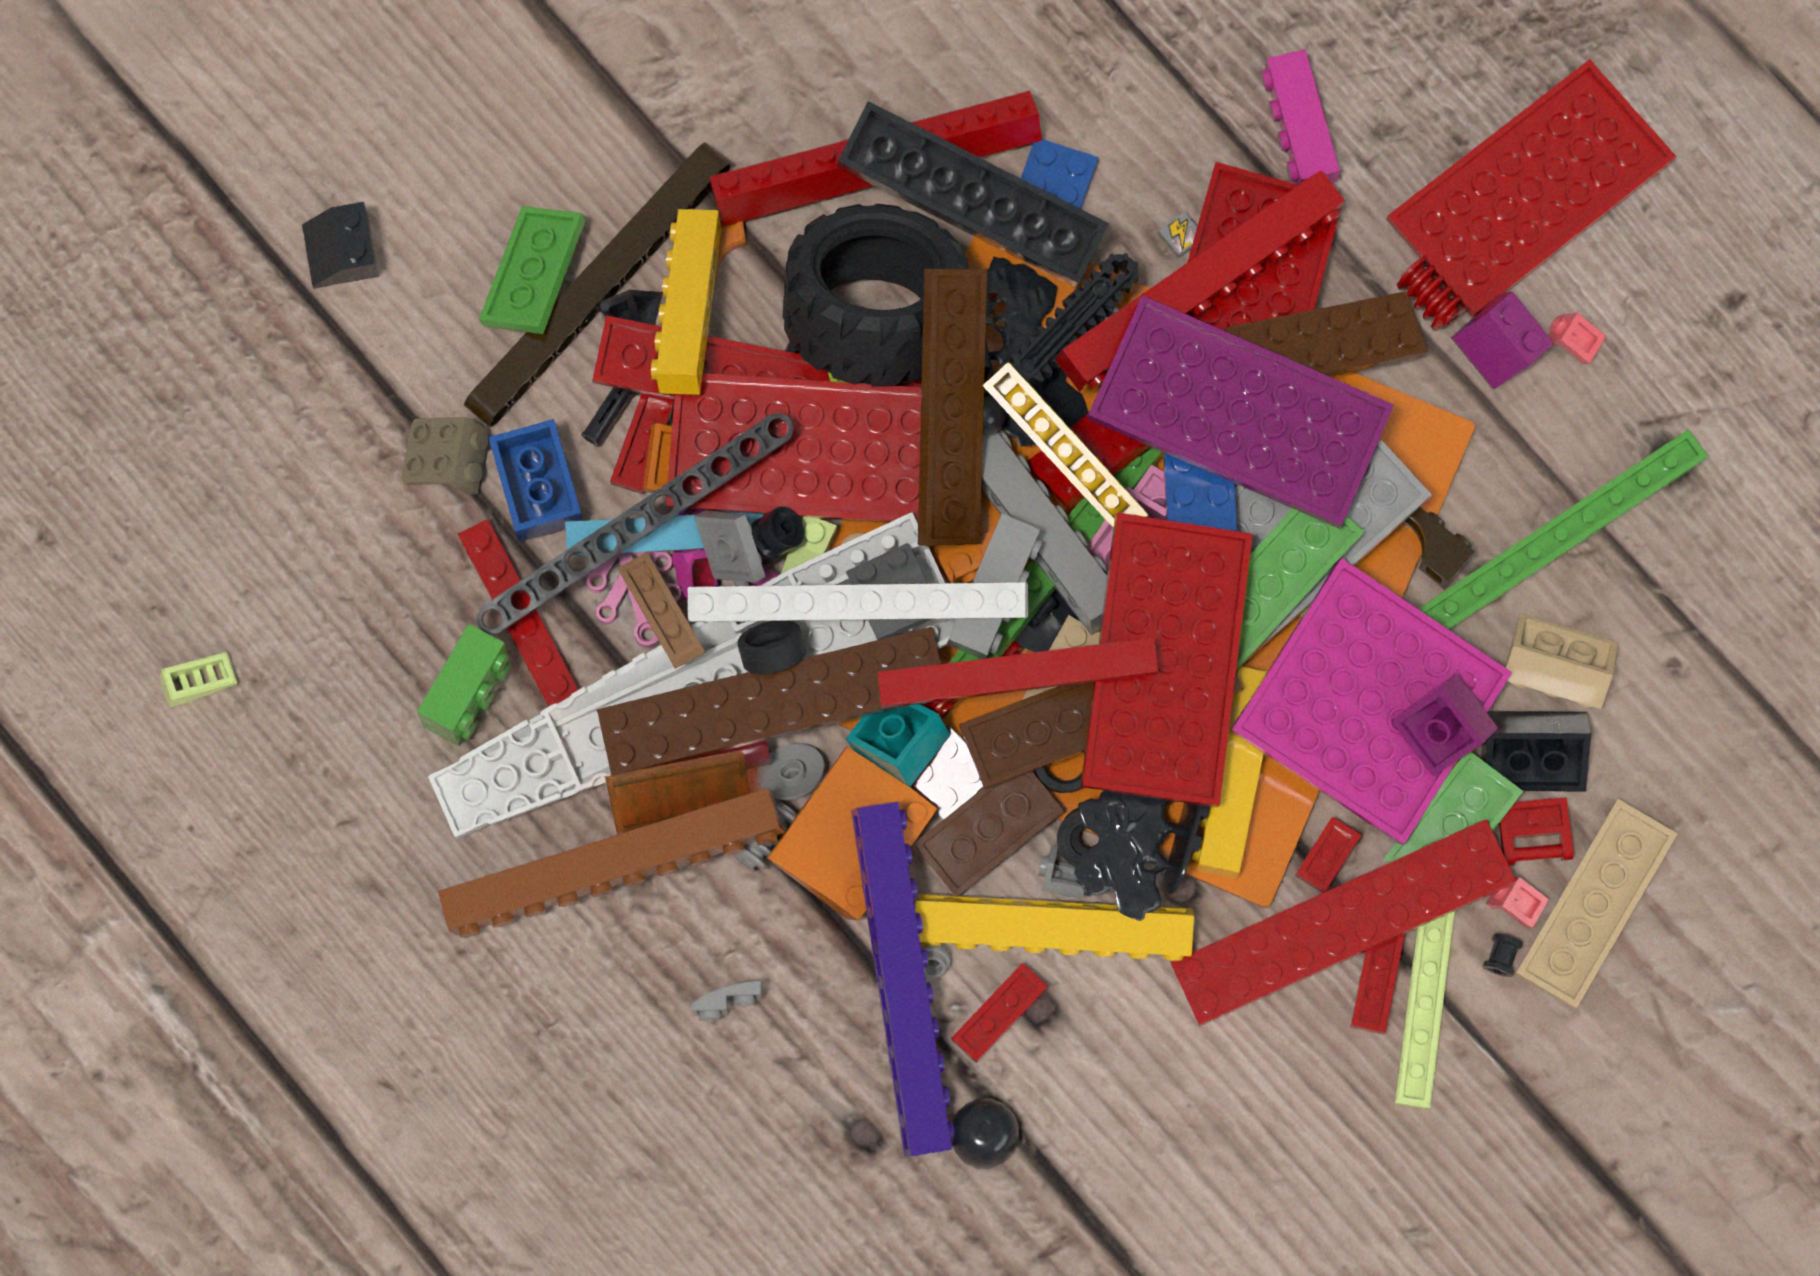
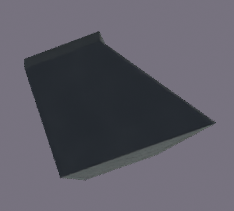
M627 290L600 301L599 307L603 322L605 323L607 315L655 325L663 292Z

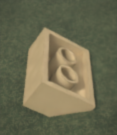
M1520 613L1505 662V668L1512 672L1507 681L1519 688L1528 687L1541 691L1549 697H1561L1575 701L1583 707L1602 709L1614 673L1618 642Z

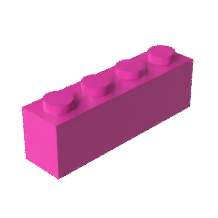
M1306 50L1267 58L1265 69L1261 71V79L1264 89H1270L1273 101H1269L1270 112L1273 120H1278L1281 131L1278 132V140L1281 150H1287L1290 161L1286 163L1290 181H1296V184L1299 185L1319 170H1322L1331 184L1336 183L1340 170Z

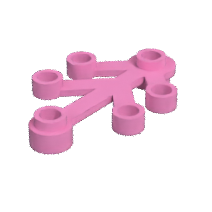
M647 551L660 574H667L671 571L673 563L668 553ZM645 552L620 553L587 576L588 589L593 593L603 592L607 587L606 576L617 559H619L620 566L633 560L632 555L638 557ZM665 558L669 563L666 567L660 568L656 565L657 560ZM620 574L605 601L597 606L596 617L601 624L609 625L613 623L617 617L616 609L628 589L638 623L634 629L635 640L643 648H653L660 642L656 635L649 641L642 638V634L645 631L653 630ZM595 577H600L603 579V584L599 587H594L591 585V580ZM666 583L669 590L673 589L678 592V596L675 598L678 604L682 599L681 588L677 584ZM608 608L613 613L609 618H602L600 612Z

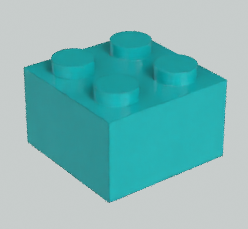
M912 704L863 716L845 739L852 750L910 787L948 739L950 733L939 714L921 704Z

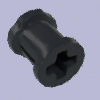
M1493 934L1491 940L1494 944L1488 961H1484L1482 967L1493 974L1512 977L1514 971L1511 969L1516 951L1522 947V942L1507 935Z

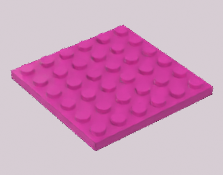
M1341 558L1335 564L1230 731L1398 844L1404 845L1456 762L1435 776H1432L1393 724L1392 720L1456 673L1487 713L1512 672Z

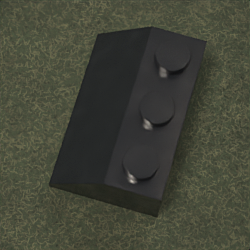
M1487 712L1498 729L1481 744V760L1522 791L1586 792L1591 730L1586 712Z

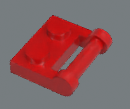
M1566 797L1515 802L1499 823L1501 850L1509 866L1515 865V862L1551 858H1561L1562 861L1573 860V844ZM1559 835L1560 844L1514 848L1513 839Z

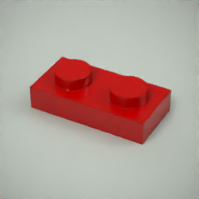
M1332 816L1295 876L1321 893L1326 892L1360 839L1361 834Z

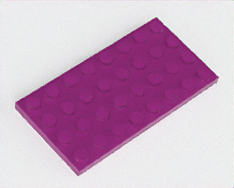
M1142 295L1087 419L1340 529L1394 405Z

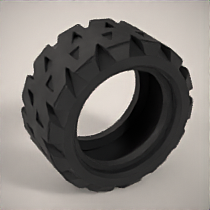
M861 204L838 208L835 213L829 216L822 214L805 226L804 235L798 234L788 250L782 318L785 320L784 331L793 348L801 347L800 356L816 370L820 371L823 369L831 373L832 378L851 384L866 383L871 384L872 387L895 386L901 381L913 382L921 379L924 269H969L967 257L962 254V247L947 229H940L935 220L917 211L903 210L899 206L886 204L862 206ZM878 280L905 287L915 293L920 300L903 308L888 310L868 309L841 300L831 290L851 281Z

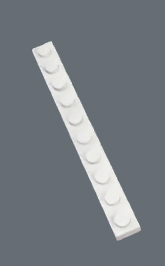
M1028 583L688 587V622L1028 618Z

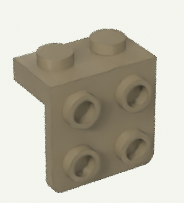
M467 417L415 419L410 428L401 476L402 481L408 485L448 484L466 494H478L486 447L488 445L489 429Z

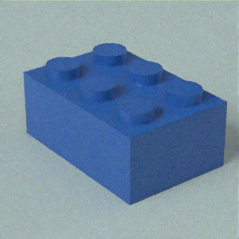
M554 419L488 437L518 542L564 530L565 521H583Z

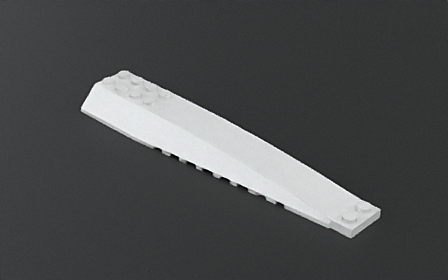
M911 512L789 569L761 586L851 585L845 571L906 543L912 549L928 584H944L945 581L928 546L917 545L918 523ZM957 618L931 619L901 634L932 627L937 648L940 649L947 645ZM788 620L794 621L800 626L806 648L804 658L877 640L868 620ZM769 621L696 622L691 625V628L705 653L675 669L660 645L646 654L642 653L633 658L632 662L618 670H612L602 676V679L590 686L577 690L562 702L555 703L542 710L541 714L534 718L521 722L460 757L459 762L429 775L430 783L454 837L458 840L487 825L499 823L619 778L611 776L597 709L748 672L743 667L737 640L748 629Z

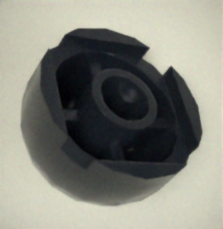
M976 1099L966 1103L956 1112L952 1121L954 1136L951 1145L955 1153L965 1164L976 1169H993L1003 1164L1013 1156L1019 1143V1125L1015 1115L1005 1104L993 1099Z

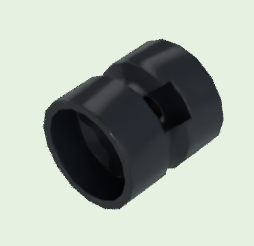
M779 506L750 523L752 528L751 534L756 549L762 558V565H767L799 546L804 540L805 531L800 517L787 507Z

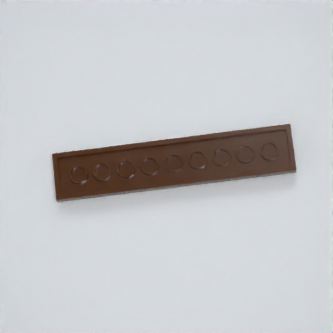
M929 627L803 658L796 665L772 674L759 675L746 672L597 709L611 776L615 778L903 707H881L878 672L941 664L933 628Z

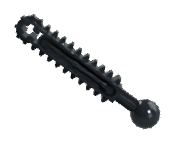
M1127 253L1123 255L1109 254V258L1100 262L1099 270L1101 272L1093 270L1090 275L1091 281L1085 279L1082 281L1081 288L1083 291L1075 288L1072 294L1074 300L1066 298L1063 304L1065 309L1057 307L1054 313L1056 319L1048 317L1045 323L1047 328L1039 326L1036 332L1038 338L1030 335L1027 342L1029 347L1021 345L1018 351L1019 354L1012 353L1010 355L1009 363L1014 366L1032 387L1041 390L1044 382L1043 377L1048 379L1052 377L1053 371L1051 367L1057 369L1060 367L1055 358L1062 349L1087 333L1086 329L1091 330L1097 326L1095 320L1103 322L1106 316L1104 310L1111 313L1114 310L1115 304L1113 301L1121 303L1124 297L1123 293H1131L1133 286L1137 285L1139 280V264L1128 257ZM1113 272H1114L1115 274H1119V275L1114 279V282H1113V284H1112L1111 280H1112ZM989 393L984 394L983 436H988L999 431L1006 418L1005 409Z

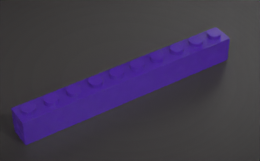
M898 802L855 808L851 810L903 1153L904 1156H917L952 1150L951 1142H953L954 1126L952 1121L947 1120L945 1108L949 1107L950 1098L947 1087L942 1086L940 1072H944V1060L941 1051L937 1052L935 1038L939 1037V1027L936 1017H931L929 1003H933L934 1000L931 983L926 982L924 968H928V956L925 947L920 946L919 934L923 932V924L920 913H915L913 899H917V885L915 879L910 878L908 864H912V853L910 845L904 843L903 830L907 828L906 815L903 809H899Z

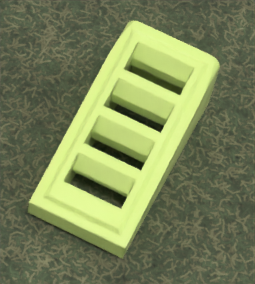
M227 652L163 668L159 676L169 708L237 685ZM215 665H219L223 677L221 680L216 678L213 669ZM204 669L209 683L204 684L200 671ZM192 674L195 687L191 688L186 677ZM173 680H179L182 690L176 691Z

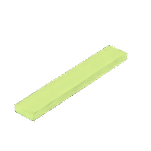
M1454 912L1416 929L1394 1105L1430 1109Z

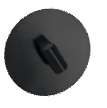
M1055 589L1015 641L1022 648L1032 652L1049 651L1068 615L1077 620L1079 618L1057 589Z

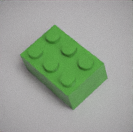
M468 623L417 711L423 728L457 746H460L463 739H470L477 726V722L474 720L479 711H486L494 697V693L491 691L497 680L502 682L510 670L511 664L508 663L510 658L503 641Z

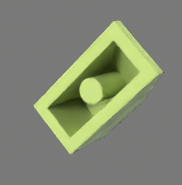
M803 517L804 540L799 546L788 552L782 573L828 552L837 534V526L820 518Z

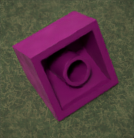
M1513 291L1498 295L1450 337L1492 389H1495L1528 367L1554 344Z
M1457 673L1432 689L1392 720L1393 724L1432 776H1435L1483 744L1498 729Z

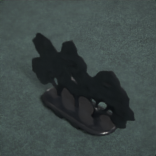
M996 256L993 257L987 269L986 325L995 327L1001 333L1003 346L999 351L989 352L985 338L984 384L994 376L991 360L999 362L1002 368L1010 361L1012 353L1019 354L1018 351L1021 345L1029 347L1027 342L1030 335L1038 338L1036 334L1037 328L1041 326L1040 321L1044 315L1053 308L1057 293V286L1046 277L1038 276L1035 270L1026 264L1011 265L1006 258H998ZM996 293L997 297L993 301H989V294ZM1000 301H1003L1006 306L1005 310L1001 315L992 318L990 314H995V312L991 308ZM1002 320L1006 326L1000 327L995 322ZM1051 367L1053 371L1052 377L1050 379L1043 377L1044 382L1041 390L1034 389L1071 428L1089 412L1082 393L1074 390L1071 385L1065 382L1067 375L1062 368ZM984 387V394L989 393ZM1006 412L1002 430L1010 437L1017 438V442L1021 447L1035 445L1036 443Z
M1103 791L1100 793L1099 799L1091 798L1079 803L1080 815L1085 828L1096 833L1100 842L1092 846L1091 849L1082 852L1074 871L1075 880L1078 884L1082 885L1083 891L1089 897L1105 894L1109 889H1112L1115 893L1120 913L1142 921L1145 913H1151L1161 907V895L1155 884L1157 874L1165 870L1164 889L1167 894L1171 895L1180 885L1189 862L1190 854L1199 851L1202 837L1196 836L1199 822L1208 818L1210 807L1184 803L1179 823L1176 825L1167 822L1164 817V808L1168 800ZM1171 832L1175 834V838L1167 861L1158 852V845ZM1146 862L1156 864L1152 870L1145 869L1144 867Z

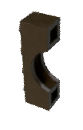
M1419 507L1403 523L1415 532L1421 544L1422 557L1418 569L1445 590L1470 562L1475 551L1471 549V543L1464 536L1458 533L1454 535L1445 528V522L1433 512L1427 513Z

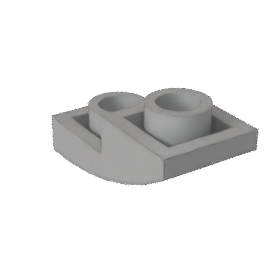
M761 980L732 984L700 997L691 1003L693 1016H699L700 1021L720 1020V1015H728L727 1001H734L735 1006L755 1005V1000H762Z

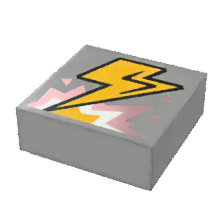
M1184 211L1159 229L1158 235L1179 259L1191 250L1197 226Z

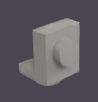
M1051 845L1049 857L1042 855L1038 876L1044 877L1042 891L1083 899L1085 892L1082 885L1078 884L1074 878L1076 867L1069 863L1056 861L1058 846Z

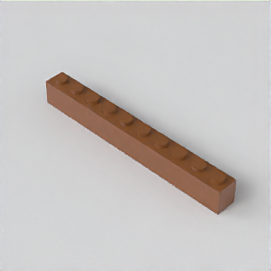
M769 788L442 889L438 891L448 931L454 935H460V938H466L479 934L480 928L491 924L494 928L513 923L512 918L523 914L526 917L541 915L546 912V907L558 904L559 907L576 904L579 902L578 897L591 894L592 897L612 892L611 887L623 883L626 887L643 883L645 881L644 877L655 873L658 876L673 874L678 871L677 866L687 863H691V866L702 865L711 861L710 856L722 852L725 856L734 855L744 850L743 846L757 842V845L769 844L777 840V835L785 832L774 794Z

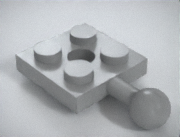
M702 511L693 516L714 579L733 580L735 586H749L748 582L756 583L766 577L762 567V558L756 549L751 534L752 528L745 514Z

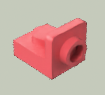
M1578 312L1559 315L1549 326L1550 333L1548 336L1553 341V345L1559 344L1582 364L1591 363L1606 338V335Z
M1515 877L1516 884L1490 895L1486 905L1492 909H1501L1525 928L1534 927L1549 901L1546 896L1520 877Z

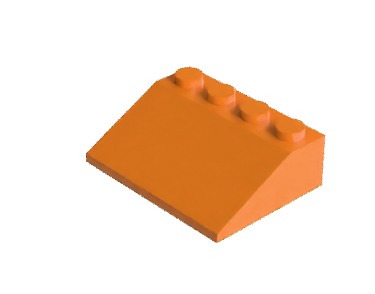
M845 747L767 856V859L845 919L859 921L866 911L851 810L859 807L898 802L899 809L904 810L907 821V828L903 830L904 843H908L911 847L937 808L894 776L851 748Z

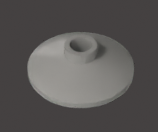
M788 744L769 753L771 765L761 766L757 772V780L761 789L769 788L774 794L775 799L791 800L802 797L817 787L823 778L825 763L821 754L815 748L806 744Z

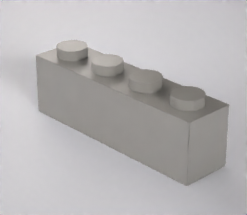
M1002 513L972 583L1026 582L1030 572L1023 569L1028 558L1035 560L1043 541L1037 539L1040 529ZM957 618L947 645L980 659H985L988 652L996 653L1003 635L997 633L1001 621L1008 623L1010 618Z

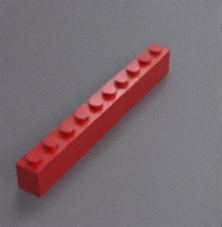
M1030 91L911 122L979 158L1042 141L1039 112ZM849 139L709 177L715 207L719 212L722 227L869 188L874 185L836 166Z
M1319 170L1062 349L1055 358L1056 362L1079 392L1088 385L1092 390L1103 383L1142 295L1184 314L1190 315L1193 312L1197 317L1212 306L1210 302L1212 298L1218 294L1221 298H1224L1238 287L1235 282L1242 277H1245L1248 281L1264 269L1261 264L1266 260L1271 259L1274 263L1289 251L1286 246L1294 241L1300 245L1315 233L1312 228L1319 223L1325 227L1340 216L1337 210L1345 202L1322 170Z

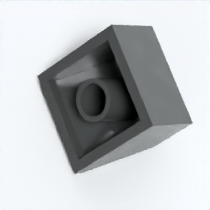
M908 543L845 571L851 585L928 584ZM870 619L868 622L877 640L901 634L931 619Z

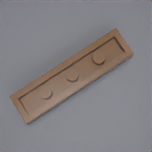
M648 552L617 568L675 669L705 653Z

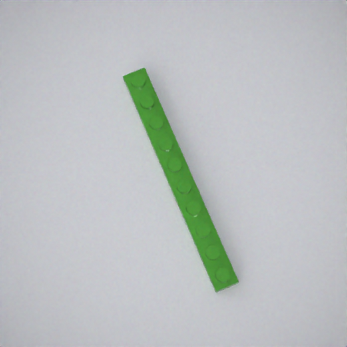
M1688 429L1418 609L1448 630L1453 629L1704 462L1708 455Z
M1149 447L1116 473L1114 477L1125 489L1129 487L1134 490L1151 465L1155 466L1163 457V452ZM1086 498L1081 500L1067 516L1069 520L1067 524L1073 532L1078 530L1085 538L1087 544L1091 542L1105 520ZM1033 559L1024 569L1030 572L1026 583H1028V618H1010L1008 623L1001 621L997 633L1003 635L996 653L988 652L986 658L1001 657L1056 589ZM958 650L949 663L978 660L980 658Z

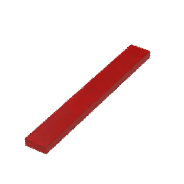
M1153 637L878 672L881 707L888 708L1159 674L1156 643Z

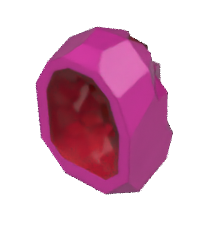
M704 548L683 549L673 552L672 563L676 571L677 584L682 588L683 595L687 600L688 587H717V579H714Z

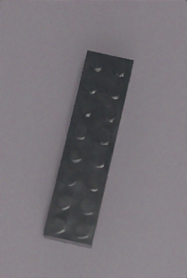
M869 101L836 164L837 167L1073 287L1080 283L1109 223Z

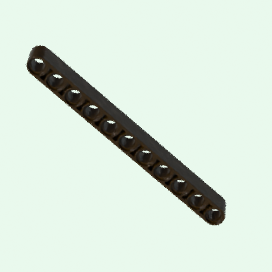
M706 142L702 143L558 297L544 333L526 332L471 391L464 402V406L488 427L496 425L600 313L599 302L615 296L670 237L671 223L677 222L678 209L695 210L712 191L709 177L729 172L732 164Z

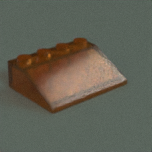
M743 750L605 777L617 835L750 794Z

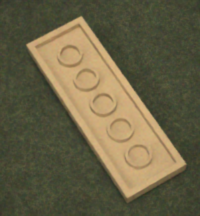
M1617 799L1516 971L1515 976L1569 1008L1576 1010L1678 833L1622 800Z

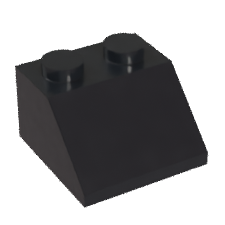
M364 201L331 207L302 224L313 289L379 277L370 221Z

